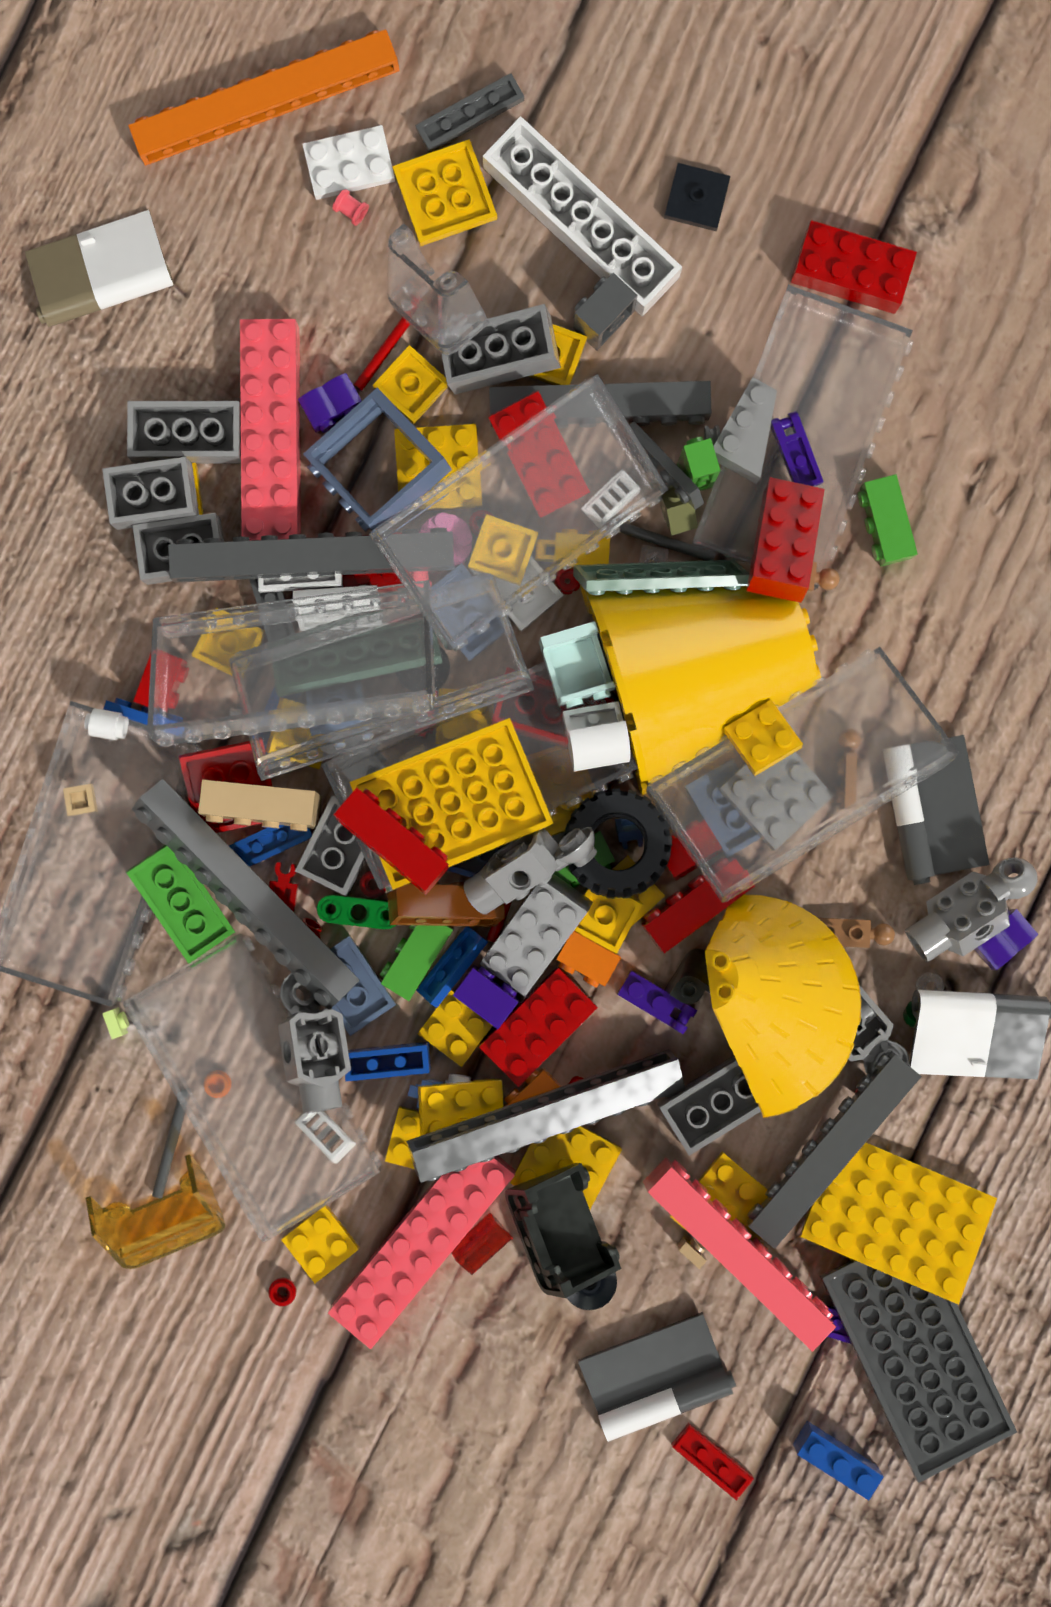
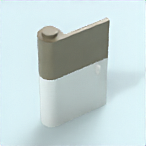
M149 210L25 251L40 306L36 308V312L42 324L47 323L48 327L174 285Z

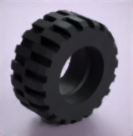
M612 789L609 792H597L595 796L590 799L586 798L581 802V805L571 814V818L566 825L565 836L578 828L581 830L586 827H592L593 831H595L602 822L608 819L622 818L634 823L642 833L644 839L643 854L639 861L628 869H607L599 864L594 857L587 864L579 868L575 864L568 865L572 875L576 877L578 882L596 895L606 896V898L624 899L641 894L659 880L669 862L672 836H670L668 821L664 819L663 812L658 806L655 807L646 796L641 797L635 791L628 790L626 792L620 791V789Z

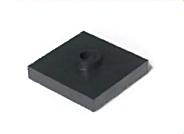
M678 163L664 219L717 232L731 176Z

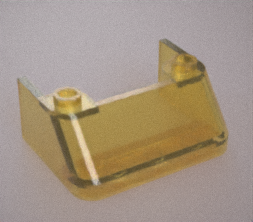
M190 1154L185 1156L188 1171L179 1180L181 1189L163 1196V1198L156 1199L135 1209H131L122 1202H113L107 1207L102 1208L91 1196L85 1198L92 1237L121 1267L125 1269L141 1267L215 1236L225 1229L224 1217L209 1179Z

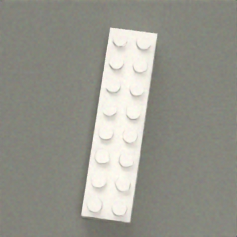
M521 116L483 155V169L600 278L604 276L608 278L612 273H615L638 295L635 311L642 317L680 278L682 266Z

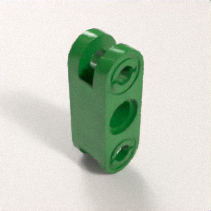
M329 895L323 897L317 905L319 918L327 923L376 929H391L397 926L390 925V921L383 918V912L385 910L389 911L388 901ZM330 904H334L336 907L334 914L328 911ZM357 904L363 905L367 910L366 917L362 920L356 919L352 913L353 907Z

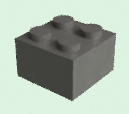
M612 273L608 278L602 277L593 288L595 292L589 298L583 297L574 308L576 312L573 317V329L577 333L587 336V342L596 351L635 311L638 295L615 273Z

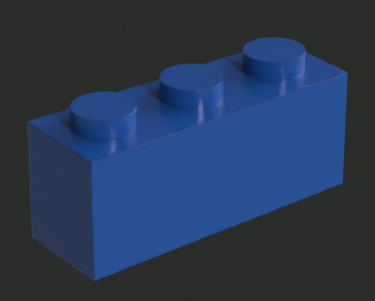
M429 1042L350 1049L348 1054L351 1070L345 1074V1082L430 1073Z
M809 1421L805 1423L793 1442L798 1456L868 1501L884 1478L876 1464Z

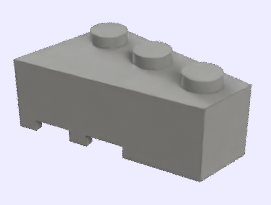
M752 377L714 444V450L719 464L757 484L761 478L777 390Z

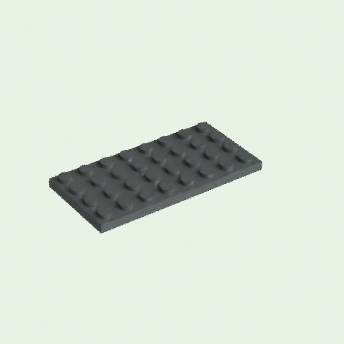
M851 1260L820 1276L918 1483L1017 1433L957 1304L855 1260Z

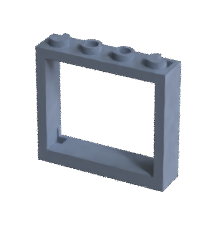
M378 388L371 392L303 453L311 463L307 468L316 478L322 475L326 480L322 484L333 496L338 493L342 497L338 502L349 514L354 511L358 515L355 521L365 532L369 529L374 532L388 528L452 470L445 458ZM384 413L430 464L376 513L370 516L324 465L380 414Z

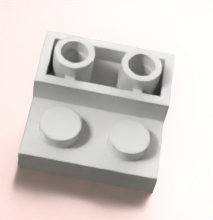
M619 701L563 711L562 717L574 772L630 762L628 730L626 721H623Z

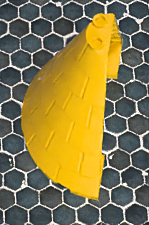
M743 895L727 907L722 921H719L705 950L712 1009L737 1063L743 1071L753 1097L759 1105L763 1118L797 1109L799 1105L812 1097H817L839 1075L854 1048L853 1042L861 1021V994L853 963L837 936L826 924L812 913L791 902L763 895Z

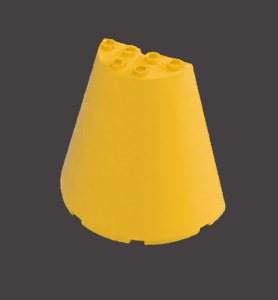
M580 585L587 612L592 614L593 621L596 622L598 634L601 637L628 729L632 754L635 759L633 770L641 796L652 792L729 743L730 740L723 732L724 727L770 700L773 701L780 711L816 688L817 681L821 680L820 670L814 656V651L818 650L817 642L813 634L809 635L807 624H810L809 615L806 608L801 609L799 602L746 591L747 586H741L738 590L714 587L712 591L687 588L685 592L660 589L658 593L633 590L630 594L605 591L603 595H592L586 592Z

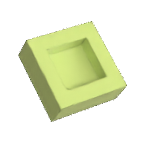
M119 1007L102 1013L111 1039L128 1033L129 1022L124 1012H120Z

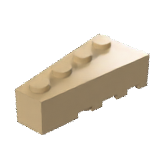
M202 780L198 814L206 816V821L223 823V818L233 819L234 824L251 826V822L262 823V827L278 829L279 825L290 826V830L307 831V828L316 829L319 823L322 796L316 791Z

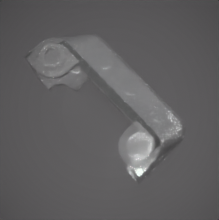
M403 223L388 239V300L393 308L440 353L445 355L453 354L490 322L468 281L455 271L445 272L435 281L429 277V275L432 276L435 272L432 266L426 262L417 246L416 237L413 232Z

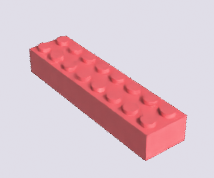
M240 319L242 537H249L250 541H259L261 536L267 535L278 536V540L289 539V535L301 534L300 404L298 398H300V328L296 319Z
M497 1155L488 1162H478L469 1165L462 1171H452L434 1180L333 1302L328 1314L369 1349H372L513 1179L515 1169Z
M665 1158L643 1180L647 1192L813 1352L836 1328L831 1320L834 1315L829 1311L827 1305L817 1296L812 1299L813 1294L797 1276L792 1280L791 1277L793 1275L788 1271V1268L777 1257L772 1260V1255L767 1247L758 1238L755 1237L752 1241L750 1239L752 1235L737 1218L731 1221L729 1219L731 1215L727 1212L728 1210L716 1198L711 1201L709 1199L711 1196L707 1189L697 1179L691 1182L687 1170L676 1159L671 1162L668 1158Z

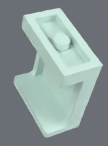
M595 621L540 637V649L559 707L566 705L567 709L583 705V700L593 697L594 701L611 696L610 691H613L616 687L614 681H611L597 637L599 631Z

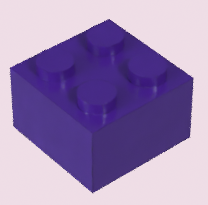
M474 965L455 990L453 996L495 1028L499 1029L519 1002V998L516 996L517 991L505 982L502 985L493 979L495 975L482 965L480 968Z

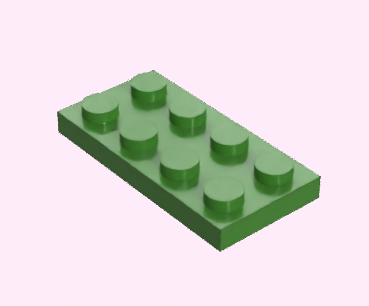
M164 845L125 871L188 964L235 933L205 886L197 880L195 874L186 864L178 861L175 853L167 845Z

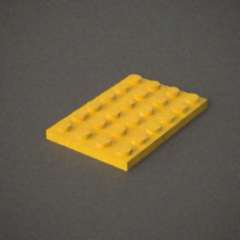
M510 718L349 782L352 791L356 787L362 792L366 788L379 798V806L386 811L389 807L402 818L403 822L401 825L407 830L412 826L425 837L424 844L430 849L435 845L448 856L446 861L448 868L554 824ZM380 857L392 890L411 883Z
M865 1143L810 1207L799 1237L959 1305L997 1198Z

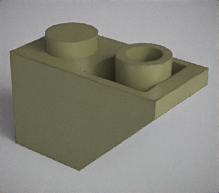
M660 477L653 479L663 517L671 535L698 528L695 509L688 502L683 504L675 493L676 489L672 485L667 487Z

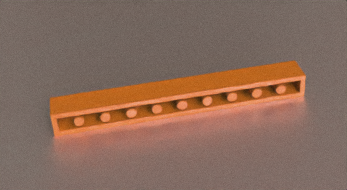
M374 30L361 39L344 41L339 47L331 50H320L310 58L293 60L288 66L283 68L269 69L256 78L242 79L237 85L232 87L215 89L210 95L202 98H191L185 104L178 107L164 108L159 114L151 117H140L128 126L138 153L146 166L399 72L398 59L387 30Z

